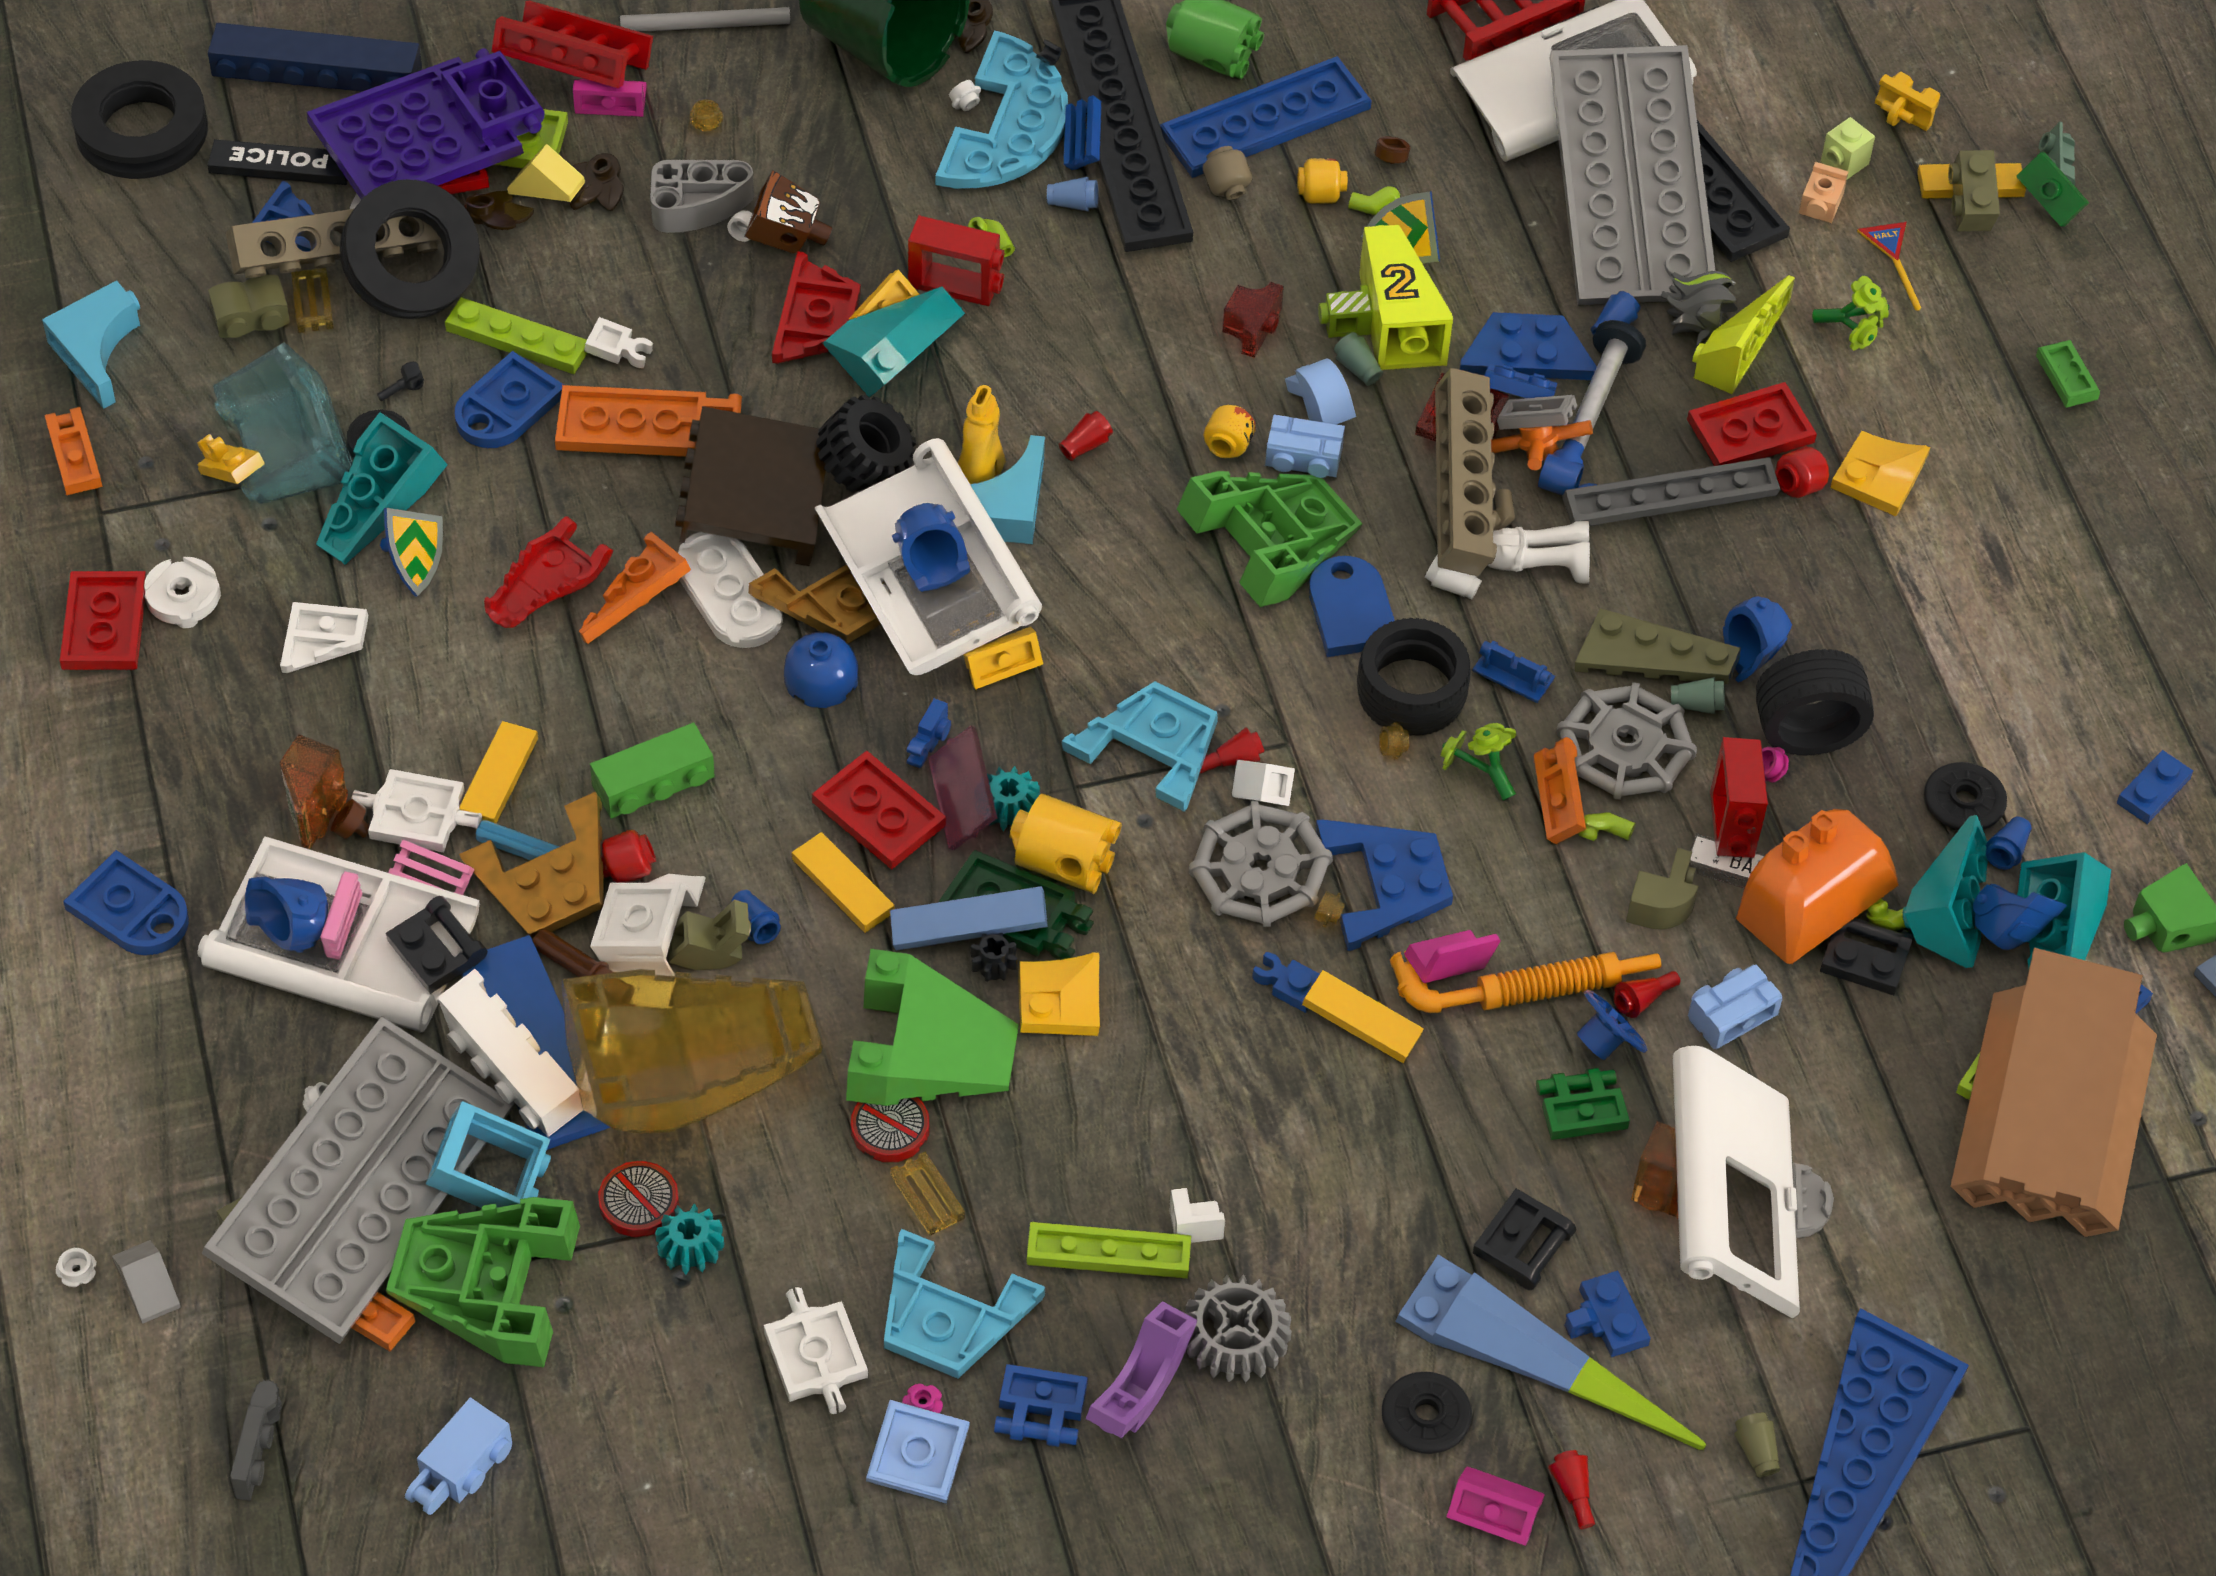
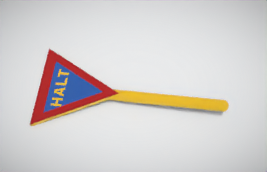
M1907 222L1857 229L1859 234L1892 259L1914 309L1919 311L1921 305L1899 259Z

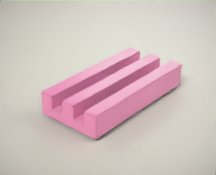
M402 840L400 844L402 849L399 854H396L393 860L395 865L393 868H390L388 873L434 886L402 873L404 867L407 866L457 886L454 893L464 895L474 868ZM413 852L460 871L463 874L458 879L409 859V855Z
M344 871V874H342L320 936L324 952L329 958L340 960L363 894L362 889H360L361 885L358 881V874Z

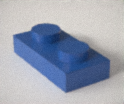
M2162 750L2121 792L2117 804L2148 824L2191 779L2193 770Z

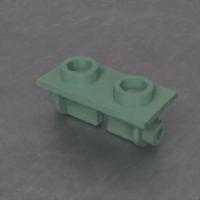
M2059 122L2050 132H2046L2042 136L2038 148L2040 152L2047 154L2075 186V167L2072 166L2075 162V140L2070 134L2063 133V123Z

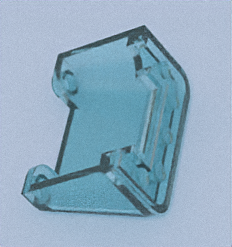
M285 342L213 385L217 398L214 404L219 415L224 420L230 419L237 425L244 448L258 451L265 462L262 467L241 482V488L250 501L256 500L260 504L342 484L345 471L349 472L352 460L327 387L318 372Z

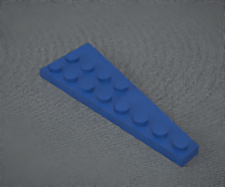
M1861 1308L1854 1322L1790 1576H1849L1969 1366Z

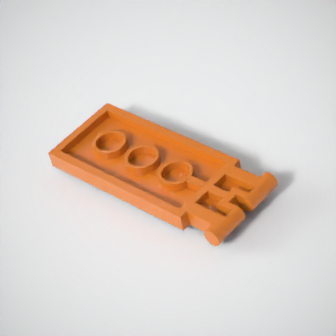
M562 385L555 447L556 450L686 456L687 449H694L695 442L689 441L692 419L700 420L702 406L741 413L742 396L733 393L728 396V399L706 398V392Z

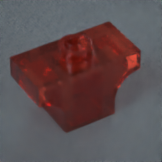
M1270 282L1261 289H1250L1237 285L1224 308L1222 332L1235 336L1241 341V354L1255 358L1268 333L1274 334L1280 319L1279 313L1282 310L1284 286L1274 282Z

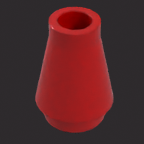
M1100 412L1086 413L1068 436L1059 443V448L1068 460L1073 461L1078 456L1109 441L1108 437L1113 434V429Z

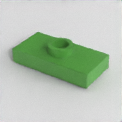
M2071 340L2038 348L2036 357L2065 408L2098 400L2100 390Z

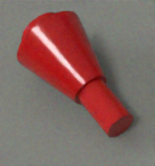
M1245 727L1218 747L1215 752L1205 756L1200 774L1219 766L1237 765V760L1260 762L1259 754L1264 753V748L1256 731L1250 733L1248 728Z
M1671 971L1658 978L1619 982L1615 986V1006L1627 1017L1636 1018L1659 998L1663 992L1680 985V977L1677 972Z
M1577 1450L1562 1452L1554 1457L1555 1462L1549 1465L1548 1469L1569 1504H1572L1579 1529L1590 1528L1595 1525V1521L1588 1502L1590 1498L1588 1456L1579 1455Z

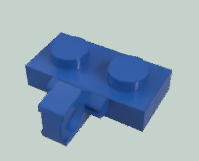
M1618 1270L1581 1282L1579 1291L1585 1302L1580 1304L1581 1309L1566 1314L1567 1318L1564 1324L1570 1339L1592 1333L1594 1338L1602 1337L1611 1358L1649 1346L1651 1337Z

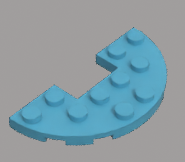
M994 30L976 74L975 86H980L984 90L1004 94L989 134L955 127L935 175V185L960 189L1003 184L1037 168L1059 145L1065 132L1066 105H1068V95L1065 92L1061 82V75L1054 65L1050 66L1036 58L1037 54L1033 52L1032 45L1009 34Z

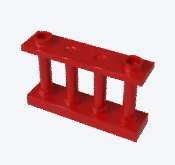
M527 0L525 1L522 22L503 16L496 19L491 52L501 51L507 57L620 88L624 84L626 65L645 70L648 69L653 36Z
M1428 0L1427 15L1429 18H1433L1444 12L1448 13L1466 35L1463 58L1469 61L1584 12L1585 0H1544L1539 3H1533L1531 0H1513L1521 10L1511 15H1505L1493 0H1475L1493 21L1483 27H1477L1459 7L1473 0Z

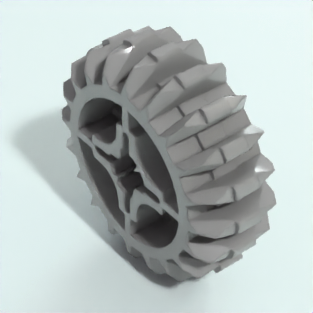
M1243 1274L1239 1279V1283H1232L1230 1277L1226 1275L1223 1278V1285H1219L1211 1279L1207 1290L1198 1288L1195 1292L1194 1300L1189 1299L1187 1302L1185 1314L1198 1320L1187 1347V1353L1189 1358L1197 1357L1199 1370L1211 1366L1210 1374L1213 1378L1220 1372H1224L1228 1382L1234 1378V1374H1241L1242 1379L1247 1382L1252 1371L1262 1378L1265 1374L1266 1366L1275 1369L1278 1365L1279 1357H1284L1287 1353V1343L1291 1340L1292 1331L1289 1327L1291 1316L1288 1312H1285L1286 1304L1284 1299L1275 1300L1276 1292L1273 1287L1262 1291L1260 1279L1253 1285H1249ZM1208 1318L1214 1322V1328L1217 1330L1216 1336L1213 1339L1204 1328ZM1260 1318L1269 1330L1265 1339L1259 1335V1329L1256 1327V1322Z

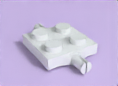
M390 769L385 784L379 789L377 794L354 790L352 794V799L366 808L373 809L374 815L368 829L369 838L372 840L401 844L402 840H406L428 850L444 853L450 833L457 825L477 829L482 820L481 813L460 810V804L465 792L464 782Z
M796 1287L795 1294L793 1289H790L786 1293V1297L793 1312L782 1320L764 1325V1334L789 1402L813 1394H823L829 1412L837 1414V1405L840 1413L846 1409V1404L843 1401L839 1388L843 1385L868 1378V1369L843 1303L841 1301L824 1307H808L802 1288Z

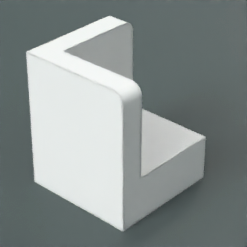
M1237 760L1232 797L1289 806L1295 769L1267 763Z
M1187 1188L1171 1190L1169 1211L1174 1234L1192 1235L1191 1243L1224 1238V1213H1219L1216 1201L1190 1204Z

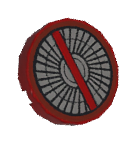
M918 1097L899 1099L898 1104L888 1106L857 1102L851 1114V1136L857 1148L864 1154L866 1152L872 1155L873 1159L881 1162H900L913 1157L920 1151V1147L924 1144L925 1140L927 1141L929 1137V1113L923 1101Z
M647 1161L626 1162L612 1169L603 1179L598 1191L600 1214L604 1221L606 1220L611 1225V1228L619 1234L631 1237L655 1234L657 1228L662 1227L661 1220L663 1215L675 1217L674 1210L677 1205L679 1206L677 1183L670 1172L658 1164Z

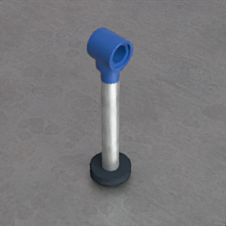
M1604 321L1596 329L1592 338L1593 345L1602 357L1573 423L1590 420L1592 428H1594L1621 364L1635 363L1643 355L1646 348L1644 336L1634 326L1623 321ZM1590 435L1565 439L1561 449L1556 450L1553 454H1548L1540 473L1538 488L1563 495L1565 490L1575 489L1579 486L1584 470L1581 456Z

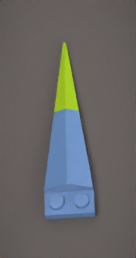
M1437 1255L1395 1321L1432 1344L1486 1361L1561 1389L1646 1425L1698 1450H1704L1706 1447V1443L1485 1279L1475 1272L1471 1275L1440 1255Z

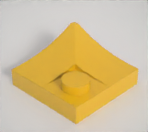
M1861 431L1834 475L1830 488L1897 516L1929 455L1930 447L1895 442Z
M1093 952L1062 960L1020 961L1018 969L1020 1033L1098 1036L1100 1028L1099 953Z

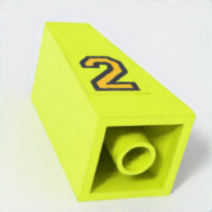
M1400 225L1364 227L1359 275L1361 285L1368 286L1373 311L1370 335L1374 357L1381 370L1447 366L1453 316Z

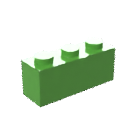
M694 722L590 763L592 786L600 797L610 819L622 814H630L639 807L657 800H665L674 793L692 786H700L715 777L713 754Z

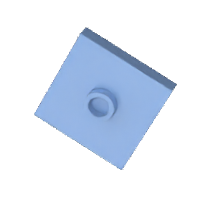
M890 1400L866 1481L947 1503L970 1422Z

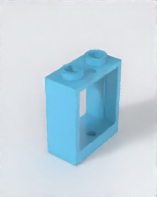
M462 1101L450 1117L426 1185L480 1208L484 1205L495 1203L497 1208L520 1204V1199L538 1196L539 1189L533 1186L537 1176L542 1178L549 1165L551 1156L546 1154L550 1139ZM467 1134L526 1159L514 1195L454 1170Z

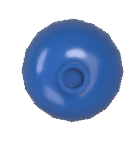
M815 632L800 638L792 645L785 658L784 683L788 693L793 698L795 694L798 698L803 699L804 705L810 707L827 708L841 704L846 700V695L852 689L855 690L858 684V663L852 647L839 636L828 632Z

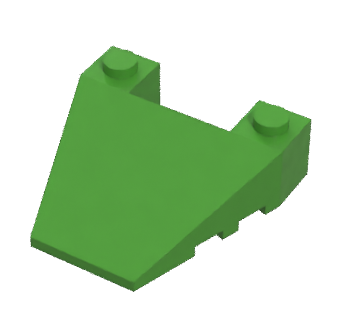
M1229 471L1207 473L1190 478L1176 509L1197 534L1225 527L1251 558L1239 583L1259 607L1288 600L1311 577L1314 569L1323 561L1331 558L1362 525V522L1326 481L1313 475L1279 474L1277 479L1261 478L1260 473L1248 472L1246 478L1230 477Z
M871 949L865 977L863 1008L899 1013L893 1045L853 1041L847 1075L846 1101L888 1106L898 1104L899 1099L921 1097L922 1101L935 1100L936 1095L958 1092V1096L961 1097L1009 1091L1019 1024L914 956L907 953Z
M529 1197L520 1199V1204L497 1208L495 1203L484 1205L482 1210L459 1214L458 1210L406 1219L388 1280L387 1294L503 1363L544 1367L553 1334L546 1308L521 1305L520 1300L532 1257L572 1260L580 1229L573 1201Z

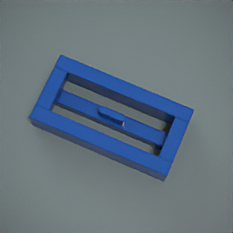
M1094 95L1088 97V102H1085L1083 99L1077 101V106H1074L1072 103L1066 105L1064 165L1070 170L1100 161L1102 101ZM1086 113H1087V129L1085 128V127H1086Z

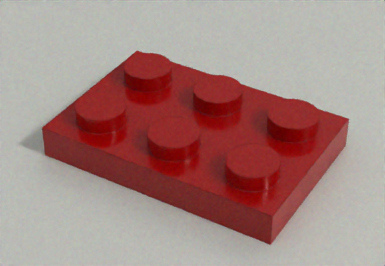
M1786 382L1689 410L1687 421L1714 466L1762 459L1815 443L1817 435Z
M71 571L60 653L62 670H137L145 605L144 584L147 577L145 571Z
M867 750L812 793L813 804L891 870L946 826V816Z

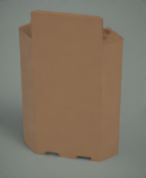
M2034 948L2026 985L1993 993L1950 1186L1973 1208L2007 1201L2028 1222L2063 1216L2084 1237L2117 1231L2119 1229L2157 1034L2135 1013L2143 975Z

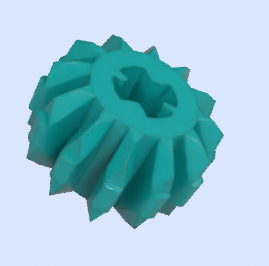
M1015 766L1010 772H1004L998 767L996 776L986 774L983 784L979 785L977 789L978 811L981 816H986L989 826L999 822L1004 832L1008 825H1012L1019 810L1030 811L1035 800L1040 795V786L1037 781H1032L1029 771L1019 775Z
M695 1204L687 1212H684L677 1205L674 1210L675 1217L664 1214L661 1220L662 1227H658L655 1232L656 1241L658 1242L657 1253L660 1258H666L667 1266H669L670 1270L681 1265L682 1272L686 1275L690 1267L696 1266L703 1273L705 1262L716 1264L719 1258L718 1251H722L724 1248L723 1226L720 1220H713V1213L710 1211V1208L699 1214L698 1207Z

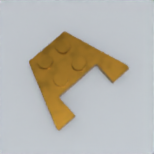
M847 564L801 591H798L775 568L749 583L748 593L751 596L820 632H828L839 636L847 644L881 624Z
M596 792L564 806L576 835V840L505 872L496 846L491 840L459 854L465 865L474 868L473 873L532 939L541 929L553 932L601 910L603 907V862L601 861L600 842L603 841L602 827L600 826L602 802Z

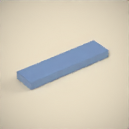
M1042 886L890 910L893 946L896 951L979 938L984 933L987 936L991 934L999 935L1000 933L1005 934L1048 927L1045 893Z

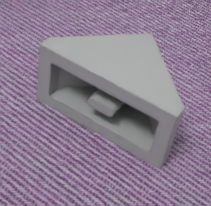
M151 1240L112 1256L142 1324L181 1308L160 1251Z

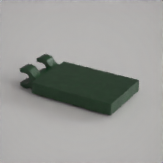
M977 850L972 852L938 901L945 902L1042 886L1045 893L1048 927L1003 934L1008 943L1015 942L1016 948L1037 957L1043 949H1046L1057 960L1072 958L1075 949L1070 946L1074 942V937L1061 931L1068 924L1077 933L1087 935L1094 925V921L1089 919L1093 909L1086 905L1075 903L1074 891Z

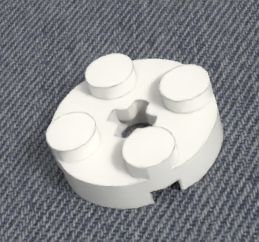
M183 557L184 562L172 564L171 559L163 561L156 565L145 579L146 605L150 612L163 622L177 624L181 628L194 627L198 620L205 618L215 609L221 597L215 571L208 563L194 557ZM186 586L189 587V592L183 595H177L174 591L176 588L183 590Z

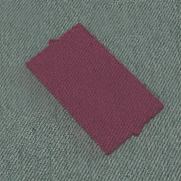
M969 726L953 739L949 738L946 745L928 758L939 809L946 816L944 831L948 848L951 850H955L971 837L976 838L979 831L997 819L979 737L974 726Z

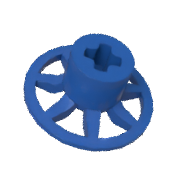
M1590 990L1584 992L1586 998L1596 1010V1014L1577 1032V1035L1595 1055L1602 1060H1606L1624 1041H1627L1642 1053L1648 1050L1638 1032L1614 1007L1595 992Z

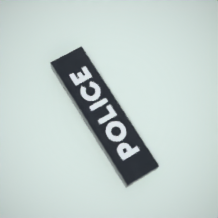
M214 139L207 165L209 173L338 185H347L348 181L327 149Z

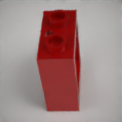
M918 215L908 239V281L917 290L928 292L943 287L952 298L990 306L994 293L1000 294L1004 282V274L999 273L1005 254L1004 250L1000 249V234ZM932 252L981 264V273L932 262Z
M1723 737L1710 790L1716 855L1754 858L1768 805L1761 740Z

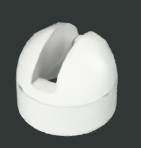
M742 210L734 214L728 222L727 228L729 233L738 241L746 242L750 240L744 237L752 215L750 211Z

